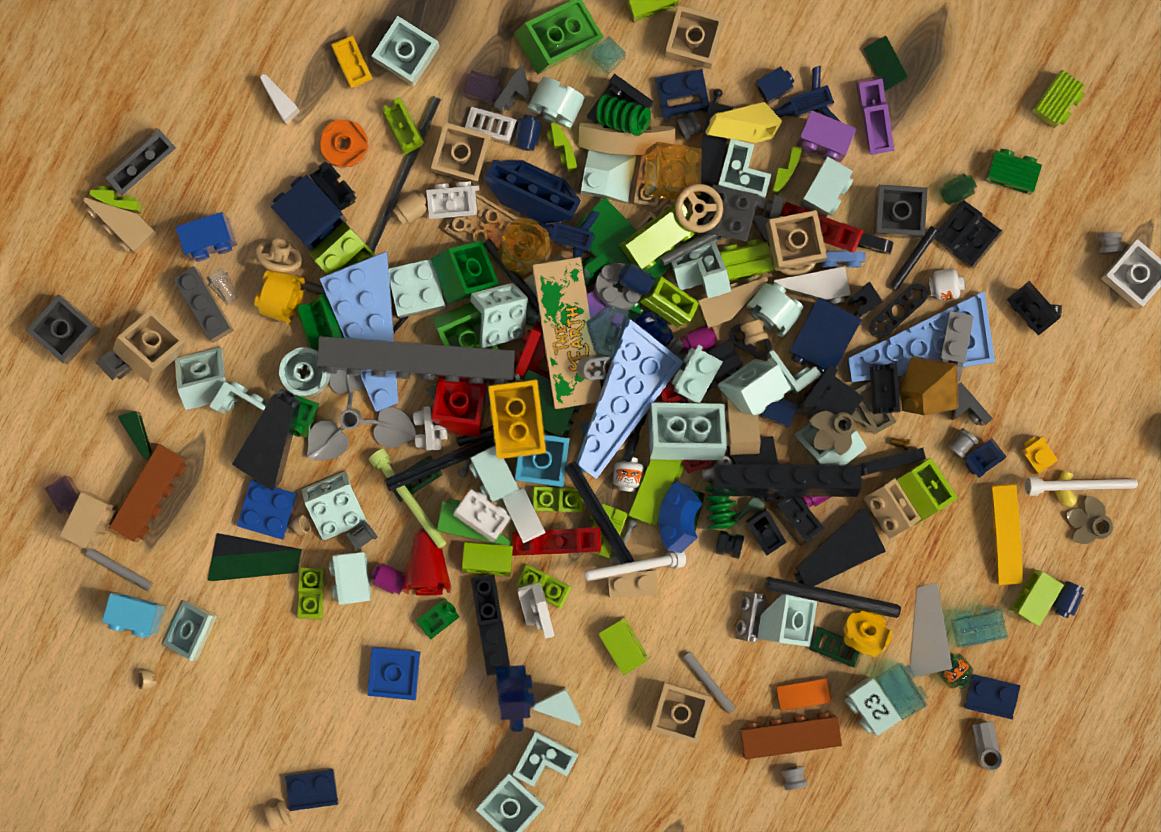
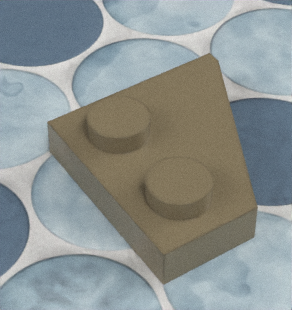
M871 382L855 390L863 396V400L852 414L855 422L873 434L896 423L892 413L873 415Z

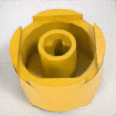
M267 270L263 276L264 286L262 292L257 294L254 306L259 307L261 315L289 324L291 320L288 318L290 315L295 317L297 314L296 307L301 305L304 291L300 290V285H305V280L302 277L287 272Z

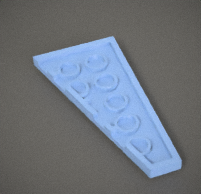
M388 251L320 278L345 339L394 342ZM371 372L361 373V378L376 412L399 402L396 374L386 373V377H373Z
M985 291L848 358L851 383L870 380L869 366L877 364L897 363L898 376L906 375L912 356L941 361V349L950 311L974 316L963 367L995 363Z
M627 318L576 460L577 465L596 479L650 408L651 403L656 400L683 363L681 359L631 319Z

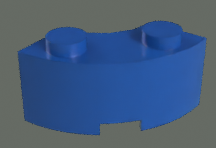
M675 482L670 487L662 501L659 512V530L667 550L682 553L698 538L694 530V519L702 503L690 486Z

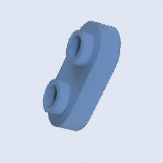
M848 251L826 252L827 258L819 264H822V268H836L837 264H846L847 268H859L861 263L866 262V254L862 251H855L854 253Z

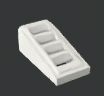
M263 74L260 77L261 82L280 117L288 124L299 113V109L266 74Z
M471 107L465 128L491 135L493 140L510 145L517 120ZM476 114L481 116L477 128L472 127ZM485 117L489 118L487 128L483 130L482 126ZM494 120L499 121L495 133L491 132ZM503 123H505L507 127L504 135H501L500 131Z

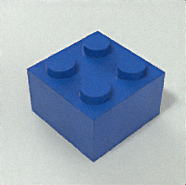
M223 212L176 226L184 254L191 260L195 259L196 262L210 258L209 254L215 252L219 254L231 252L233 250L232 247L237 246L230 220Z

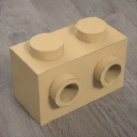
M896 478L864 497L868 509L874 514L882 531L886 533L889 539L921 520Z
M651 569L608 577L609 598L658 595L657 570L651 571Z

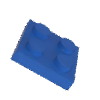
M250 480L237 526L284 540L298 494L277 487L271 491L261 483Z
M372 647L367 696L416 700L421 651Z

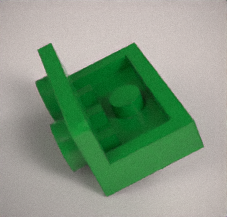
M326 294L319 295L311 303L296 307L308 348L315 351L318 350L319 337L342 338L341 328L337 323L336 316Z

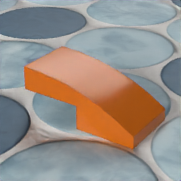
M828 678L777 686L781 711L832 702Z

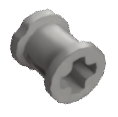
M961 428L959 436L952 444H948L946 447L958 458L964 460L967 451L973 444H977L979 441L970 432Z

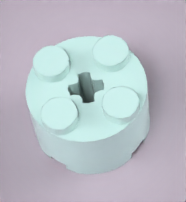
M542 77L527 108L536 114H543L542 119L548 123L558 121V124L571 129L583 104L584 96L569 86L566 88L559 85L560 82L557 80Z
M776 282L773 285L765 283L746 305V308L753 309L750 314L756 320L763 319L764 327L768 330L774 327L778 330L776 335L783 337L802 315L801 310L804 306L795 298L790 299L785 295L786 290Z
M300 347L289 352L282 359L279 366V376L282 384L288 391L299 397L308 398L319 395L326 388L330 380V374L322 373L323 369H318L317 351L311 348ZM307 367L310 375H306L305 379H303L299 372Z

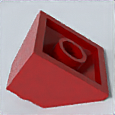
M439 377L431 421L458 435L480 437L487 382L483 381V384H470L469 379H459L458 383L445 382L444 378Z

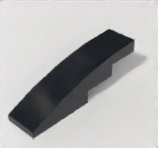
M709 102L698 158V172L695 173V177L698 176V184L713 187V185L718 186L727 138L707 135L705 131L713 115L733 110V106ZM702 191L694 192L698 199L706 203L709 202L710 195Z

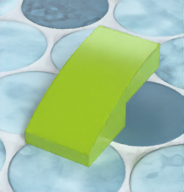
M793 146L787 169L778 167L772 190L773 195H777L789 181L799 161L802 148Z

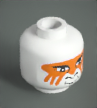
M954 268L937 270L933 273V277H929L931 296H935L938 301L958 299L961 295V290H965L964 276H959L958 271Z
M632 458L631 462L625 460L616 462L614 465L613 484L618 486L620 491L637 492L645 475V466L638 463V458Z

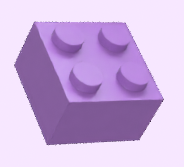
M811 110L797 146H800L802 151L807 154L814 155L815 152L823 155V160L829 157L841 163L847 154L857 128Z

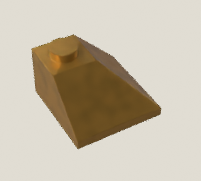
M912 356L901 388L902 411L929 415L957 409L959 407L957 364Z

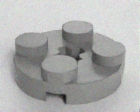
M613 263L606 265L595 280L594 290L596 297L599 301L601 300L606 304L605 307L612 311H627L637 304L642 296V293L639 295L626 287L622 289V292H618L617 288H613V285L621 282L618 276L624 265L629 267L627 264Z

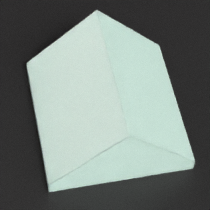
M183 600L163 645L188 660H198L218 615Z
M566 687L535 702L533 710L580 726L581 717Z

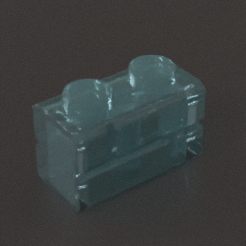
M994 606L980 608L981 613L971 615V611L956 613L957 618L951 619L957 648L1008 638L1002 610H995Z
M898 663L875 677L902 720L927 706L924 700L928 697L921 686L916 687L912 679L915 678V675L909 665L904 666L903 663Z

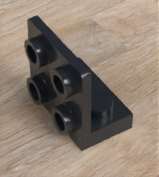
M614 73L609 80L608 87L587 114V118L596 124H600L598 123L596 112L598 103L604 94L609 95L611 98L617 97L619 101L625 100L627 104L632 102L635 106L642 105L643 110L646 107L651 109L653 100Z
M829 365L821 373L797 408L810 418L823 411H829L835 415L844 412L852 416L863 400V396L837 378L835 375L839 370L833 365ZM839 421V428L842 429L846 423Z

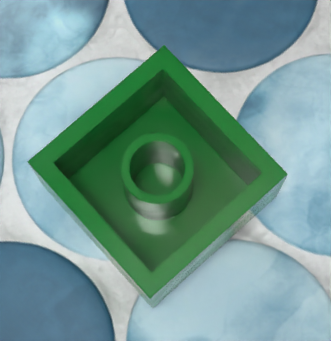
M482 240L449 248L430 259L447 303L471 298V293L499 286Z

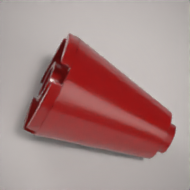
M421 528L414 535L403 582V592L409 594V590L416 591V596L443 595V590L446 589L447 593H450L451 583L443 550L438 548L426 530Z

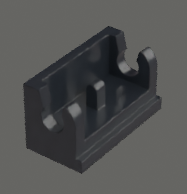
M869 281L859 292L850 298L848 305L853 304L854 301H858V306L862 305L853 314L860 318L879 306L883 301Z
M897 363L869 366L873 415L900 412Z
M784 497L770 508L799 546L807 543L824 529V526L800 497Z

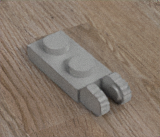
M950 311L948 313L940 359L944 362H956L959 382L966 359L974 316Z

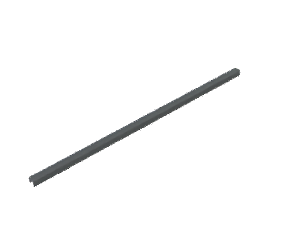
M435 96L419 130L423 141L441 102V99ZM421 147L410 152L368 246L373 253L376 251Z

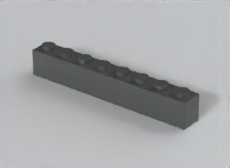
M319 337L317 367L318 369H323L322 373L337 374V370H345L347 375L361 376L362 372H371L373 377H386L387 373L396 374V378L410 379V375L420 376V380L434 381L435 377H442L445 382L458 383L459 379H469L470 384H483L484 380L493 381V385H501L513 382L515 351Z

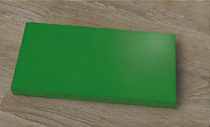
M603 198L592 209L599 212L600 215L589 230L595 234L590 252L596 258L603 253L609 260L608 265L623 263L630 266L631 262L619 244L637 232V230L606 198ZM589 213L586 216H584L574 227L580 228L585 219L587 218V216L589 215ZM659 257L655 259L656 263L652 267L646 269L655 279L665 274L671 268L670 264L662 266L659 262Z

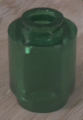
M962 173L944 183V187L940 188L939 191L948 206L951 204L956 205L974 195V189L977 188V185L971 175L966 176L965 173Z

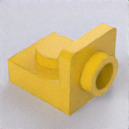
M1035 435L1023 443L1026 447L1020 451L1036 474H1039L1057 462L1058 459L1045 442L1046 438L1044 436L1037 438Z

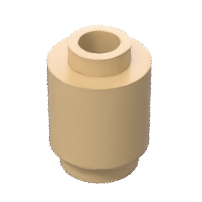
M414 191L396 204L397 207L393 209L403 225L408 222L411 224L428 212L426 208L428 202L422 193L417 195Z

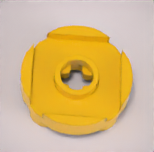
M865 611L860 613L853 612L849 615L843 627L844 642L847 646L853 647L863 654L877 657L890 644L892 631L891 628L888 630L885 625L887 621L879 614ZM866 629L869 630L870 635L866 634L864 631Z

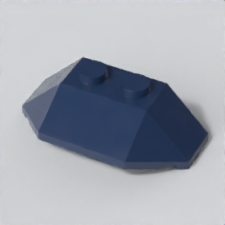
M493 160L484 177V180L500 204L543 224L571 220L581 202L566 180L523 160Z

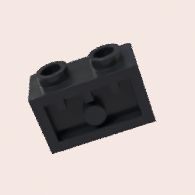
M1030 281L1017 289L1007 299L1012 309L1019 313L1027 322L1028 327L1035 331L1038 336L1061 318L1059 313Z

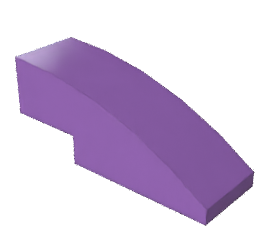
M877 76L856 80L870 155L895 151L883 79Z

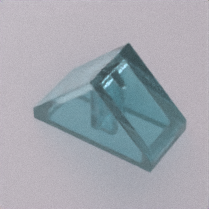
M608 305L586 321L595 352L614 357L629 314L628 310Z

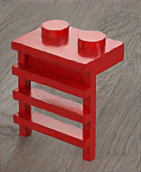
M537 322L532 330H527L522 342L526 343L523 352L519 350L515 358L514 364L517 365L515 373L524 376L530 370L550 379L549 370L545 372L539 369L546 351L542 326L540 322Z

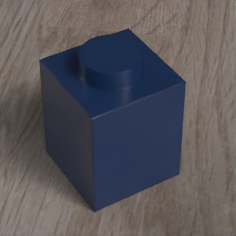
M780 66L757 80L755 86L766 104L769 105L792 91L794 79L788 70L784 71Z
M782 398L767 405L761 417L788 428L798 404Z

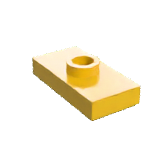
M353 35L331 44L351 89L373 80Z

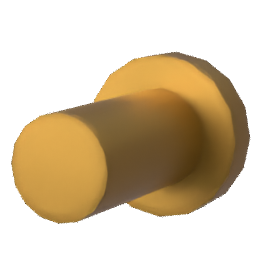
M892 437L891 444L903 447L907 451L910 439L904 441Z

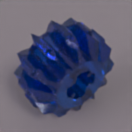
M648 310L636 318L634 323L664 347L673 339L672 330L668 327V323L657 313Z

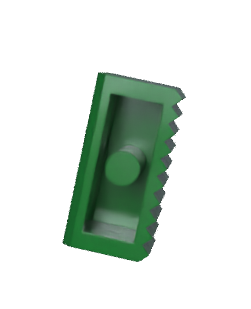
M1000 149V152L995 151L992 155L985 181L1031 195L1035 191L1042 165L1038 164L1037 159L1033 157L1023 156L1022 159L1014 156L1013 151Z

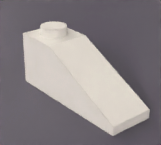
M845 267L778 279L772 282V285L774 282L780 284L787 292L816 300L819 297L825 301H831L833 305L846 302L845 298L851 295Z

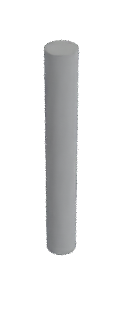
M88 549L85 554L90 559L147 591L153 585L149 580L94 549Z
M690 651L686 653L682 658L728 714L732 712L736 707Z

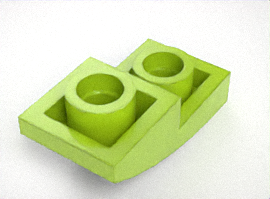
M556 122L551 123L552 130H547L549 145L554 144L555 150L564 149L565 152H560L562 167L567 166L568 172L577 171L575 156L569 140Z
M97 186V190H90V195L101 203L133 213H142V204L136 201L135 197L121 196V200H118V193L109 186Z
M532 487L531 504L535 511L583 512V499L576 488Z
M526 564L516 586L521 588L541 582L545 600L562 609L573 587Z
M300 568L298 619L322 620L325 572L323 568Z

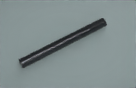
M491 239L486 240L483 243L484 247L511 281L528 298L527 301L540 315L537 296Z

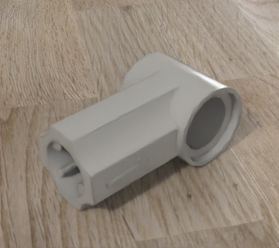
M993 721L973 724L972 730L979 766L986 770L998 769L1002 764V755L999 752ZM989 752L995 756V762L991 766L986 765L984 762V757Z

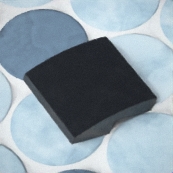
M963 200L938 230L939 232L934 239L973 270L1003 232L999 227L983 217V213Z

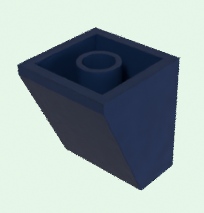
M306 175L303 178L302 176L296 178L290 186L292 188L287 193L281 192L272 201L274 204L271 208L307 248L312 251L343 221L346 222L347 219Z
M818 297L813 303L788 352L793 355L791 359L802 365L807 362L814 366V368L816 367L820 373L829 365H833L836 368L862 319Z

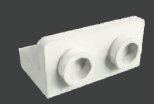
M471 181L458 182L456 188H449V183L436 184L434 185V190H426L429 219L477 215L475 191L479 190V186H471Z
M473 490L469 491L453 514L493 543L511 518L502 507L494 506L487 501L483 494Z
M541 582L518 588L517 591L526 625L536 624L538 630L543 629L545 639L554 637Z

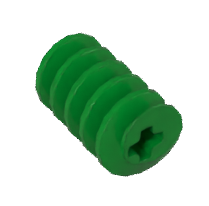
M607 94L601 97L597 106L596 115L598 123L624 131L625 133H631L634 136L642 135L651 121V111L648 107L643 110L642 105L635 106L632 102L627 104L625 100L619 101L617 97L611 98Z
M712 485L706 487L705 491L712 493ZM710 495L706 497V501L713 503L706 507L707 511L713 512L712 515L707 516V520L714 522V524L707 526V530L731 529L732 525L737 524V520L730 518V516L737 514L736 510L730 509V506L736 504V501L729 499L731 496Z

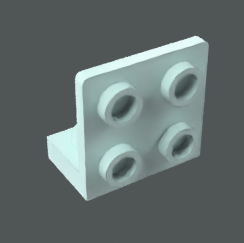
M515 283L471 293L472 304L482 314L480 346L482 348L524 337L528 298Z
M698 345L696 350L694 348L690 349L684 360V363L688 364L684 371L679 369L672 384L676 385L673 391L695 403L701 402L722 364L721 360L702 351L703 347Z
M771 350L766 356L768 359L766 362L779 364L791 388L787 393L791 391L795 395L821 375L816 367L812 370L806 367L793 378L774 350Z
M232 381L231 384L223 383L210 407L225 414L226 410L230 412L237 401L234 398L236 394L262 410L266 408L269 401L255 393L251 397L246 394L249 389Z
M346 471L301 489L304 503L322 540H327L363 525V522L367 521L353 492L350 478Z

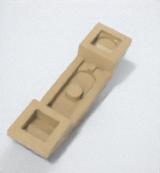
M579 124V147L620 155H649L674 151L675 127L651 126V130H646L640 136H634L631 133H625L615 128H603L601 124Z

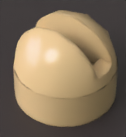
M305 515L294 518L290 524V527H293V533L297 536L311 532V522Z
M140 670L137 676L138 688L140 690L152 689L157 682L153 681L156 674L149 670Z

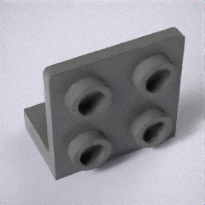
M713 185L712 188L717 191L722 199L723 214L719 223L713 229L704 233L747 241L756 208L764 209L766 200L759 194ZM710 196L708 204H715L714 199ZM716 211L706 213L703 225L713 219Z

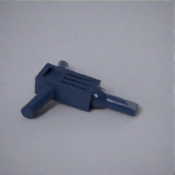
M821 66L812 68L811 91L791 97L788 100L789 102L773 110L779 118L793 115L794 118L809 114L811 110L814 112L819 110L822 115L841 122L828 108L834 104V100L829 86L821 87Z
M591 210L580 228L556 221L554 225H544L525 219L523 228L543 234L549 238L551 243L573 249V258L581 257L582 262V252L590 254L595 234L589 230L600 213Z

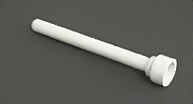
M1037 476L1026 477L1024 483L1027 496H1038L1044 491L1133 489L1138 486V482L1135 479L1043 481V479H1039Z
M669 550L665 556L586 571L584 578L590 581L666 565L672 569L681 568L686 564V555L684 551L677 553Z

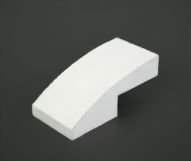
M524 488L502 498L523 543L545 533Z

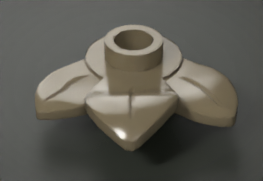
M829 411L817 413L809 420L818 429L813 442L815 449L827 450L834 447L840 456L850 449L852 445L851 433L855 428V421L850 414L841 412L835 415ZM839 421H844L846 423L845 429L839 428Z
M1092 496L1086 497L1084 509H1073L1066 513L1070 525L1077 529L1073 534L1072 540L1080 544H1089L1096 538H1107L1113 531V523L1106 516L1105 506L1101 501ZM1099 522L1104 524V529L1101 532L1096 528Z

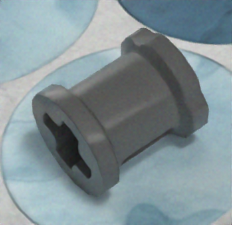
M367 521L363 522V525L352 534H346L358 552L369 541L378 538Z

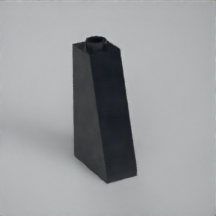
M282 389L272 396L232 465L271 491L282 481L301 402L296 399L292 392Z
M861 508L856 511L795 567L797 572L794 573L797 583L816 586L886 552L866 509Z

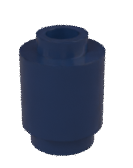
M524 115L523 118L518 119L514 142H516L515 148L534 151L535 146H538L542 124L537 121L538 117Z
M633 263L629 267L624 265L618 276L621 279L620 285L639 295L642 293L646 296L656 280L651 276V273Z
M1066 581L1052 605L1056 608L1055 613L1065 618H1069L1070 615L1075 616L1084 597L1082 594L1084 588Z

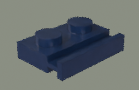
M972 674L964 708L1013 720L1021 685Z
M334 769L285 776L290 811L339 804Z

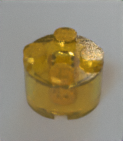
M520 218L511 222L505 228L499 244V256L504 267L509 271L520 274L533 272L532 265L544 263L550 247L549 234L545 228L533 219Z

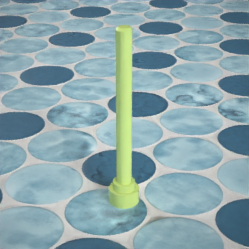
M385 449L375 452L369 458L372 466L379 471L382 470L387 478L396 475L389 465L391 463L389 460L390 456ZM406 486L397 488L396 491L438 548L444 547L446 541Z

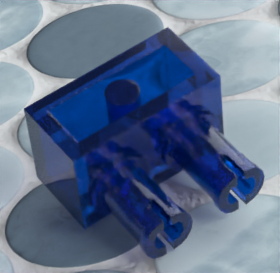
M525 665L496 667V688L501 720L510 721V729L512 731H522L524 729V718H530V708L535 707L534 693H529V689H532L531 675H526Z

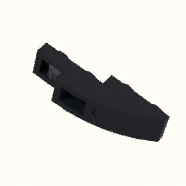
M495 575L470 578L487 676L511 672Z

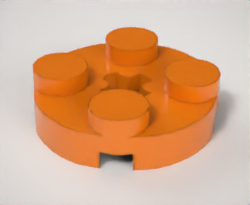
M335 120L325 127L321 135L320 148L323 156L329 163L342 169L353 167L360 163L369 149L368 137L364 129L354 121ZM349 138L351 140L349 148H338L340 145L339 139L347 140Z

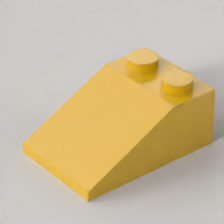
M537 380L488 386L497 459L546 453Z

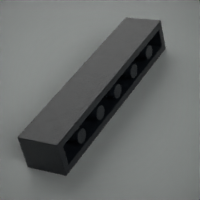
M714 464L712 471V496L858 497L862 490L861 465Z

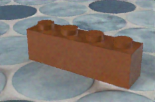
M158 444L109 528L133 542H139L140 539L144 540L150 531L148 525L152 518L156 519L162 511L163 507L160 506L164 498L168 499L175 488L172 484L176 477L180 478L187 468L185 462L187 459L166 446Z
M831 712L818 713L817 718L808 719L807 715L793 717L792 722L785 723L783 719L769 720V725L760 726L759 722L747 723L745 728L740 729L745 760L842 746L838 717L836 715L832 716Z

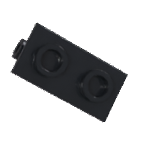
M323 162L317 171L309 175L340 211L356 202V192L344 180L339 183L338 179L341 176L332 167L331 163Z

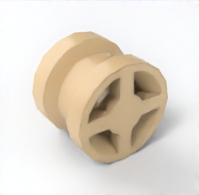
M763 319L740 326L741 331L745 334V345L768 339L767 333L763 330Z
M284 801L279 802L276 807L272 808L269 806L265 808L268 823L273 831L277 830L280 825L292 824L289 810Z

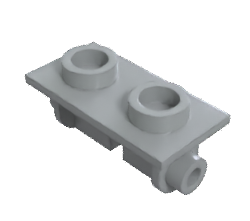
M744 591V596L740 601V620L736 626L737 639L751 642L758 641L760 621L755 620L756 615L761 616L765 611L767 600L764 599V594Z

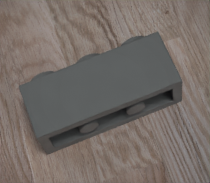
M156 128L103 176L122 196L176 147L160 129Z
M193 266L173 278L209 341L214 343L234 331L196 267Z

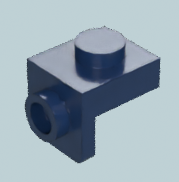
M991 438L965 458L967 462L966 467L973 475L976 474L980 478L1007 456L994 439Z

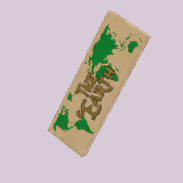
M581 257L532 264L554 408L560 409L596 403L601 393L600 379L588 380L581 378L577 374L576 369L577 363L581 358L596 355ZM591 365L587 370L596 369V366Z

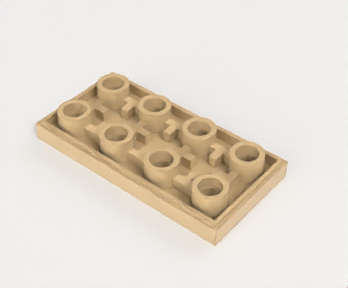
M475 192L477 215L450 217L444 230L466 244L481 240L484 243L486 240L491 239L517 273L526 279L532 269V264H535L549 242V238L541 233L524 229V222ZM485 248L488 257L491 258V259H493V260L495 261V259L491 256V254H490V253L487 251V249Z

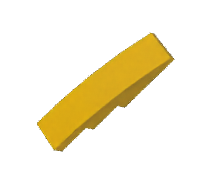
M1016 483L991 485L992 530L994 532L995 557L997 559L998 585L1023 584Z

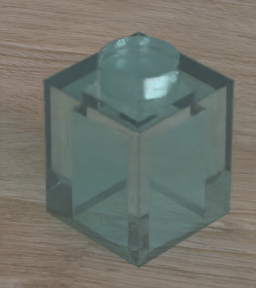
M610 36L592 52V59L608 75L626 57V52Z

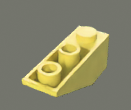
M765 102L751 104L746 107L716 113L711 117L710 124L705 133L712 136L758 143L773 139L782 120Z

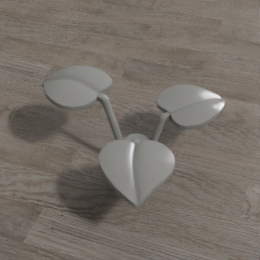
M337 370V374H330L329 383L331 388L338 394L349 392L347 410L340 416L341 426L339 428L331 420H321L311 428L308 437L307 457L314 460H329L339 457L346 451L349 445V439L342 431L344 429H354L359 424H377L374 428V437L379 444L388 448L398 447L415 439L416 430L408 415L395 407L382 409L379 412L378 420L362 419L360 411L352 408L353 390H360L365 386L361 376L347 375V371Z

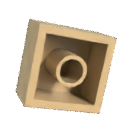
M678 5L665 57L711 70L725 18Z
M444 122L431 166L432 172L464 182L471 181V184L479 186L492 141L491 135Z
M817 210L769 219L765 224L775 271L821 263L827 258Z
M150 309L117 337L113 352L148 383L181 355L186 340Z
M81 492L60 537L85 549L100 547L106 537L104 530L107 524L111 525L116 517L117 512L114 511L116 505L92 493Z
M664 682L650 729L698 744L712 697Z

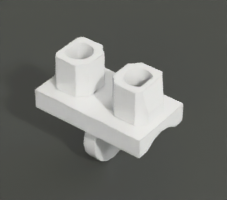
M423 407L424 410L414 412L415 425H425V434H419L415 437L416 447L425 448L430 451L442 450L441 440L447 439V429L431 421L433 407Z

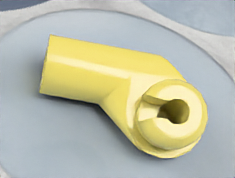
M1062 470L1058 481L1072 480L1073 474ZM1055 490V494L1062 505L1068 507L1075 505L1077 498L1071 490Z

